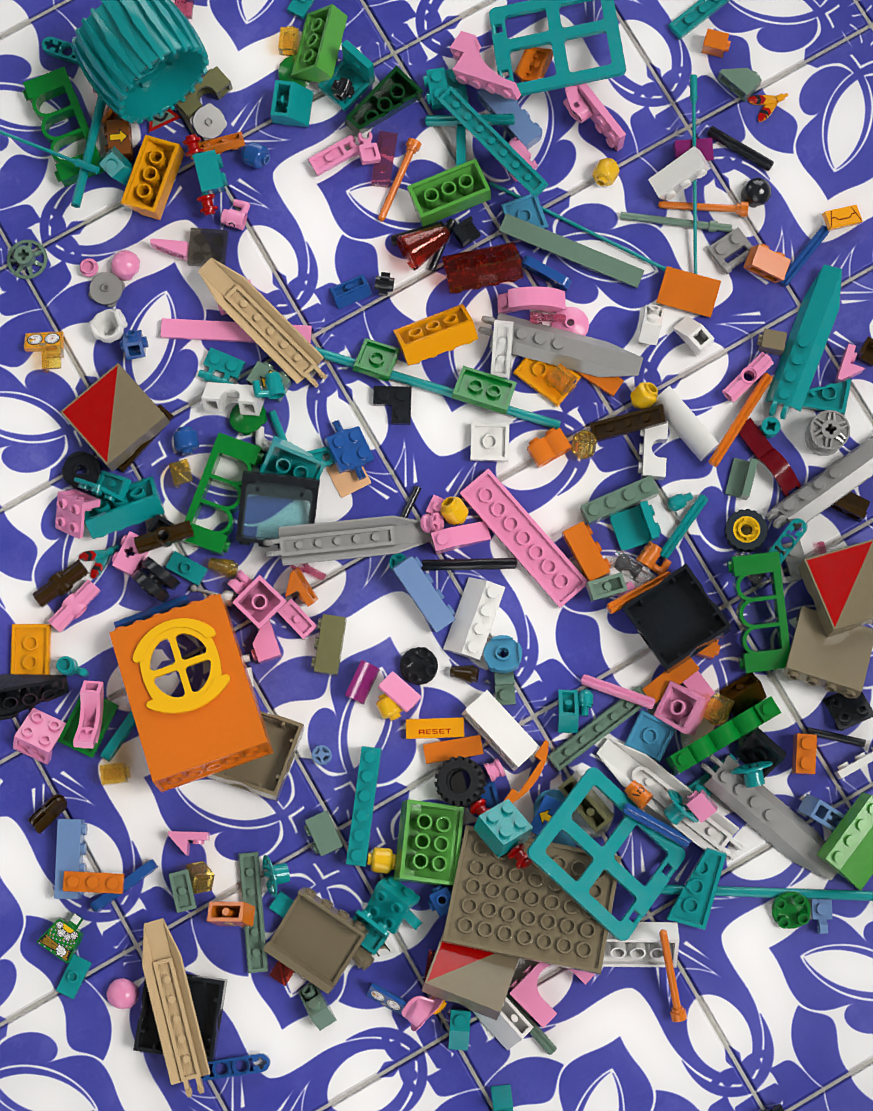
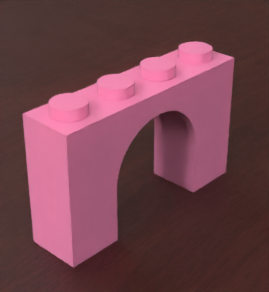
M538 962L534 967L529 965L523 972L525 976L520 981L516 979L509 988L511 990L509 994L544 1028L557 1015V1012L540 996L537 988L540 973L551 965ZM570 969L585 985L595 975Z

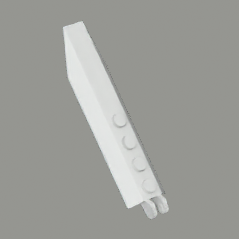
M609 738L596 753L622 786L626 788L632 781L636 780L654 796L647 805L704 851L707 847L722 851L734 860L736 858L735 854L725 848L727 843L730 842L738 850L744 848L738 841L732 838L739 830V827L718 811L702 823L700 821L697 823L693 822L688 817H685L678 825L672 823L663 811L673 802L668 794V790L673 789L678 792L683 798V804L687 803L689 800L687 797L693 791L648 755Z

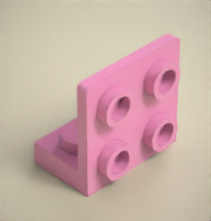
M78 489L58 492L56 529L78 539L83 538L85 511H91L92 508L100 507L101 499Z
M33 708L14 735L13 749L48 765L52 757V749L57 743L66 723Z

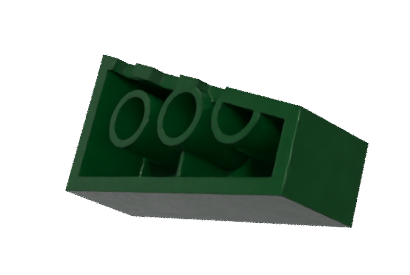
M396 65L346 116L345 125L357 136L359 133L363 134L421 99L423 90Z

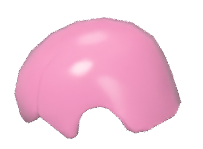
M124 250L114 255L111 262V271L120 280H131L139 272L140 260L135 253Z
M120 978L115 979L109 984L106 997L115 1008L129 1009L137 1003L139 991L137 985L132 981Z

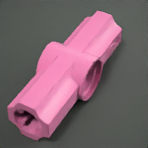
M761 352L722 391L724 396L729 401L736 402L774 364L771 357ZM749 374L753 380L747 381L743 375Z
M88 579L75 593L70 594L63 601L62 607L48 622L61 633L74 619H77L86 611L87 605L101 590Z

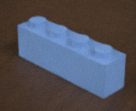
M483 89L477 92L478 101L490 114L513 113L515 115L514 125L500 126L512 139L516 137L517 140H520L527 150L542 139V128L538 123H533L529 113L518 106L517 100L505 99L499 94H491Z
M410 555L391 569L434 632L437 633L456 620L453 616L455 612L449 604L445 605L442 600L445 597L441 591L434 589L432 586L434 581L428 573L424 574L421 570L423 565L420 560Z
M58 819L54 899H82V895L85 894V892L63 891L64 871L86 872L83 855H86L87 852L84 835H87L88 826L83 819Z

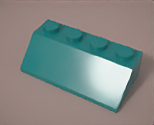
M150 476L131 483L123 502L116 499L114 502L103 498L104 495L102 498L95 496L101 499L100 507L92 508L91 511H85L84 521L92 539L155 518L157 514H164L163 503L154 477Z

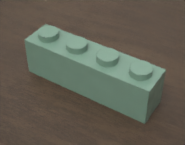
M650 475L581 505L580 511L586 524L590 526L609 518L613 514L639 505L640 502L657 497L659 491Z

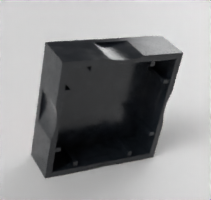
M687 563L665 577L657 586L643 592L622 607L623 612L667 674L732 630L728 620L717 605L707 596L702 584Z
M186 974L207 1061L213 1062L216 1058L228 979ZM145 979L142 992V1011L137 1023L133 1051L162 1055V1045Z

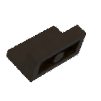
M849 492L830 507L861 522L867 514L866 510L870 501L853 492Z
M753 672L744 675L719 691L720 696L728 704L733 716L739 715L767 697L761 681Z

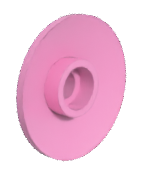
M566 307V310L555 313L551 327L586 336L589 329V321L582 310L576 307ZM571 320L574 322V325L569 326L567 322Z

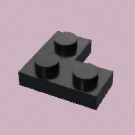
M374 386L373 406H392V425H411L412 387Z

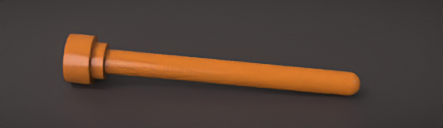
M408 138L406 142L407 152L379 213V221L385 220L413 154H416L421 148L422 143L414 138Z
M660 201L658 207L663 209L693 210V203ZM740 202L736 205L697 203V210L735 212L739 217H747L749 203Z
M662 929L659 932L673 1004L670 1011L671 1020L673 1022H682L687 1019L686 1009L680 1004L667 931Z

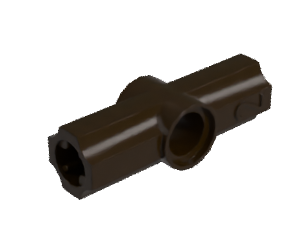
M190 520L169 527H160L156 531L134 537V542L138 553L142 554L161 547H169L173 543L195 536ZM162 534H169L166 541H160Z
M78 559L64 571H59L51 576L48 583L32 595L39 605L44 608L58 596L68 593L73 588V585L89 574V572Z

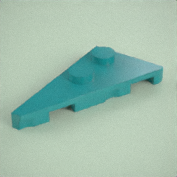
M852 379L809 389L802 408L821 412L833 410L845 416Z

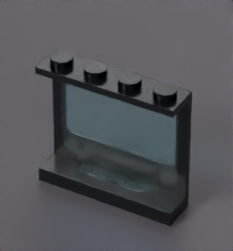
M243 470L235 541H239L241 545L258 543L259 547H270L264 545L263 541L278 539V527L314 524L320 479Z

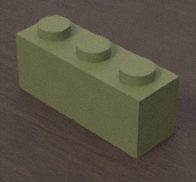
M323 614L322 619L319 618L317 630H320L319 638L316 637L314 644L317 654L316 657H312L311 668H314L315 673L338 676L347 622L346 617Z
M576 770L558 786V789L567 797L582 776ZM592 788L576 808L595 833L607 825L615 816Z

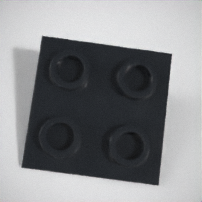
M836 693L822 700L835 721L834 725L837 731H843L873 717V709L863 693L857 699L847 698L843 694Z

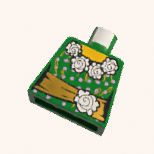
M73 913L68 921L59 918L38 939L37 943L65 963H70L85 934L78 929L83 918L76 913Z

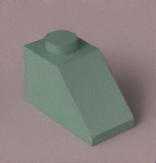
M749 68L722 69L717 78L718 81L744 102L759 88L762 81L760 75Z

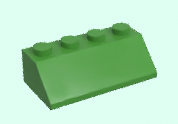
M331 4L307 13L291 74L293 78L317 83L332 79L348 17L335 5Z
M476 158L407 186L415 212L422 226L432 224L491 200V189Z

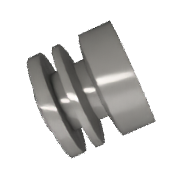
M826 410L820 412L809 423L805 431L807 447L819 456L835 454L843 447L850 436L849 422L843 414L837 411ZM827 428H829V431H833L831 435L826 431Z

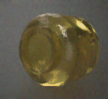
M581 430L575 433L571 445L572 453L579 459L592 457L595 454L597 438L588 430Z

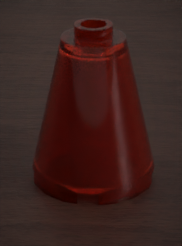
M439 224L398 236L396 242L403 258L406 257L409 261L407 264L415 271L449 241L450 233L446 226L442 227Z

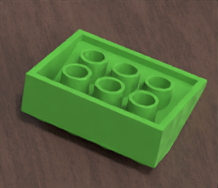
M864 792L860 794L816 854L860 891L873 875V795Z
M410 799L402 802L394 881L445 886L454 885L460 856L464 807Z

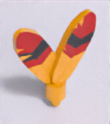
M781 93L777 96L754 95L748 98V102L752 105H765L758 115V121H765L772 114L777 104L785 100L788 93Z

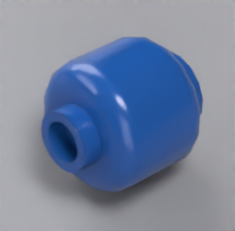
M253 141L246 144L242 149L241 156L243 161L249 166L260 169L270 161L269 150L262 144Z
M179 427L173 434L174 448L176 451L182 452V455H192L193 451L199 448L198 433L192 427Z

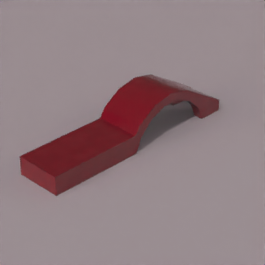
M751 417L747 419L738 436L754 457L768 468L777 481L779 490L786 498L789 496L788 492L795 487L799 489L801 484L787 460L773 448Z

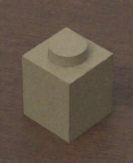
M765 328L762 334L758 335L757 345H760L759 351L781 356L785 348L787 333Z

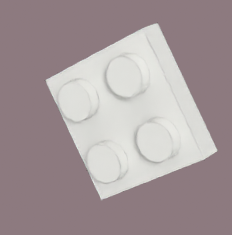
M472 422L470 461L508 462L510 423Z

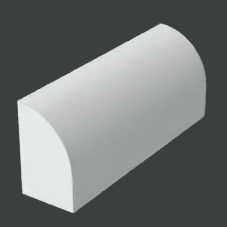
M669 385L656 397V402L653 406L664 405L668 424L697 458L702 461L716 450L719 442Z
M488 690L462 713L463 717L513 771L519 768L540 748Z
M507 997L497 1020L472 1011L507 1051L520 1042L534 1028Z

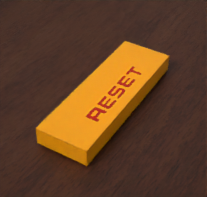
M464 717L406 719V739L464 737Z

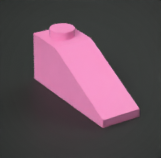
M484 521L450 527L431 533L436 555L491 540L488 526Z

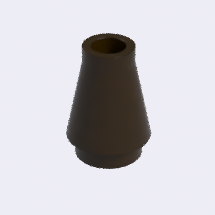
M475 665L451 666L450 677L470 684L473 682L477 683L479 667H475Z

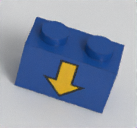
M545 794L531 822L533 826L531 833L538 836L562 802Z

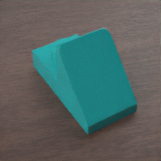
M511 1084L491 1086L493 1111H513Z

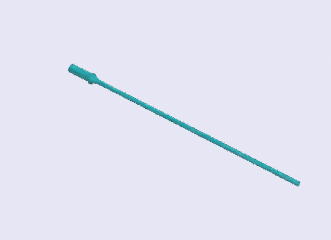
M692 74L690 75L689 99L692 104V147H696L697 75ZM696 179L693 181V256H694V274H697V184H696Z
M0 130L1 135L70 161L76 167L95 174L99 173L100 167L83 161L80 158H70Z
M492 181L489 182V185L515 198L522 197ZM542 207V210L544 212L592 236H595L665 272L666 266H662L563 216H560Z

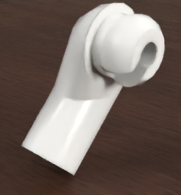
M261 426L255 431V444L262 447L264 452H267L271 441L264 437V427Z

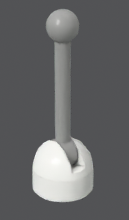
M196 585L190 586L192 592L198 591L209 595L219 594L198 588ZM224 591L221 596L225 604L232 607V602L236 598V592Z

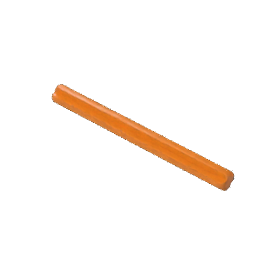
M768 373L763 374L708 461L709 464L714 467L719 465L772 381L773 377Z

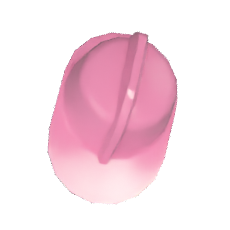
M433 995L429 998L416 996L408 1001L401 1014L411 1023V1030L417 1031L440 1007L443 999L438 997L431 999Z

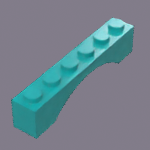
M365 746L361 748L346 864L367 867L373 809L382 754L381 748Z

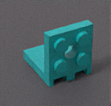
M347 39L341 44L343 61L334 69L332 79L318 84V88L344 112L375 82L374 64ZM341 77L352 81V87H354L355 91L352 98L347 97L346 101L335 98L331 88L334 80L339 81Z

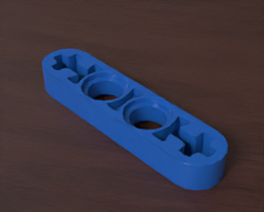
M153 859L124 879L123 893L158 868ZM104 893L90 905L96 913L122 894Z
M264 1053L218 1059L208 1062V1065L213 1064L212 1071L214 1076L209 1074L201 1078L202 1081L261 1073L269 1068L271 1061L269 1056ZM259 1057H262L264 1061L266 1060L267 1064H264L263 1068H260V1065H254V1070H250L251 1063L249 1058H253L252 1062H257ZM244 1060L247 1063L245 1071L237 1070V1061ZM219 1063L226 1064L227 1072L225 1074L217 1072L216 1067Z

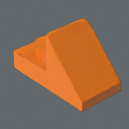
M298 566L290 573L285 598L298 591L300 600L304 604L306 603L307 606H310L318 600V597Z

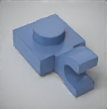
M811 899V920H817V934L828 933L827 920H832V899Z

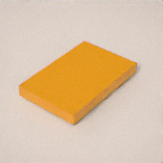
M524 358L513 372L515 376L557 407L561 405L581 379V376L573 370L529 358Z
M12 624L10 674L50 675L51 624Z

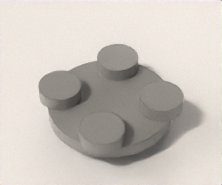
M211 103L199 108L194 116L190 118V124L204 141L219 136L227 126L223 113Z
M101 272L91 281L88 295L90 299L95 300L97 303L113 308L125 289V283L112 273Z

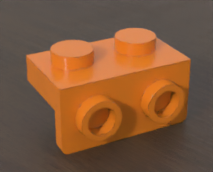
M537 47L525 49L516 68L515 75L522 82L544 78L553 58V50Z

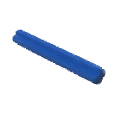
M825 225L820 227L789 266L785 278L779 282L786 287L826 238L830 231H828Z
M626 803L622 808L623 814L677 844L688 847L691 843V840L682 832L637 807Z

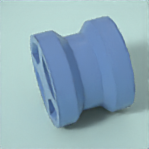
M319 745L313 749L312 758L315 763L326 765L332 759V752L327 746Z

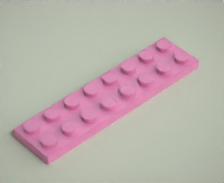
M489 468L460 492L462 498L559 608L586 587L585 583L588 582L586 578Z

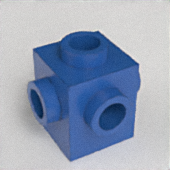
M129 330L123 333V340L120 341L121 350L125 352L127 360L146 357V348L149 346L147 337H143L142 330Z
M442 885L431 890L433 894L429 895L430 900H428L432 912L436 910L439 917L448 913L453 890H448L447 887L443 888ZM444 896L446 902L444 904L439 903V897Z

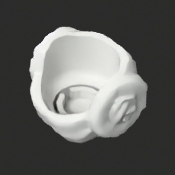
M120 309L104 310L89 321L90 329L95 339L105 343H112L121 339L124 329L128 326L125 316Z

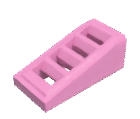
M150 239L152 248L183 260H189L190 247L187 241Z

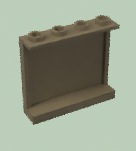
M802 606L796 617L797 624L782 675L787 676L791 680L806 682L809 686H819L828 692H837L847 698L857 699L863 690L873 648V629L860 625L853 630L827 637L816 610Z
M303 887L298 891L296 899L271 940L264 946L263 951L329 994L338 983L369 930L366 929L364 923L351 919L346 911L333 907V903L328 899L318 897L313 889Z

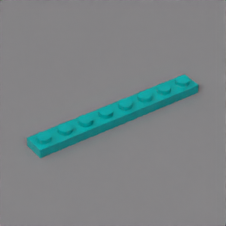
M451 86L438 98V101L534 198L549 186Z

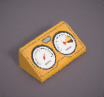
M64 332L26 333L24 350L26 352L64 350Z

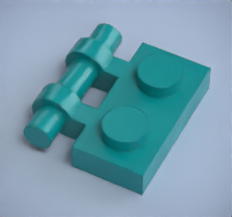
M211 347L203 363L209 370L206 372L200 369L198 377L203 378L205 382L234 384L229 382L231 377L238 380L246 363ZM217 371L224 374V377L220 378L214 374Z

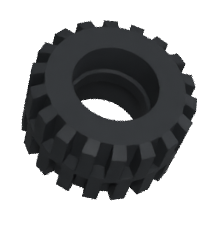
M458 756V758L451 757L450 761L445 760L443 762L444 765L442 767L439 766L437 769L439 773L435 774L437 782L434 783L438 789L436 790L437 793L447 803L465 808L481 799L482 793L485 794L486 790L484 787L487 786L485 778L487 777L478 763L467 757ZM460 771L468 772L471 778L469 788L462 793L454 792L451 787L453 776Z

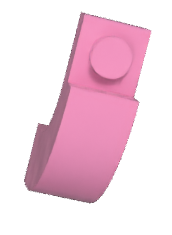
M520 287L508 289L507 293L497 295L498 313L507 314L520 310H541L554 313L566 310L565 291L555 288Z
M84 680L80 690V719L73 740V746L86 749L94 748L95 743H98L104 707V684L100 681Z

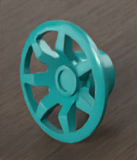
M760 761L745 764L732 769L730 773L743 774L746 788L761 786L765 784L762 769L771 766L773 762Z
M669 789L668 794L673 802L663 810L667 818L675 825H678L685 817H688L693 822H699L691 810H687L689 809L688 806L682 803V796L675 790Z
M264 855L262 868L263 870L266 868L268 871H263L265 877H269L266 886L270 895L275 898L277 896V885L290 882L289 869L286 863L272 865L270 858Z

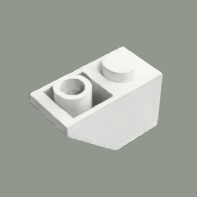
M657 305L645 306L638 342L657 346L664 308H660Z
M688 316L673 328L697 356L710 347L715 339L702 324Z

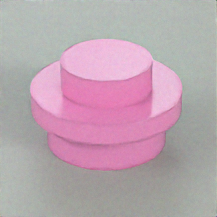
M91 258L84 259L79 267L80 272L86 277L96 275L99 269L97 262Z

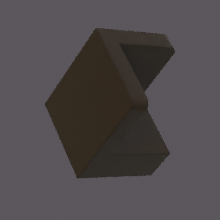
M868 336L858 351L856 359L871 367L873 366V338Z

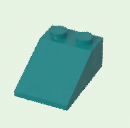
M273 436L259 472L319 479L326 462L291 442Z

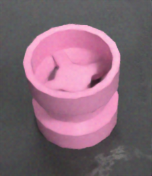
M239 570L236 573V577L230 579L227 584L240 595L253 581L242 570Z

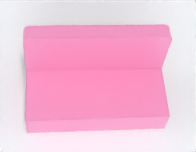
M393 671L378 686L382 692L405 712L413 709L422 697Z

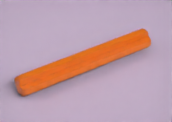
M666 571L611 601L606 606L610 614L617 612L643 592L657 586L671 573Z

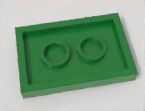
M463 366L452 393V398L506 415L517 382Z
M79 697L58 742L94 758L119 705L104 698L103 718L98 743H95L94 748L84 749L73 746V740L80 719L81 701Z

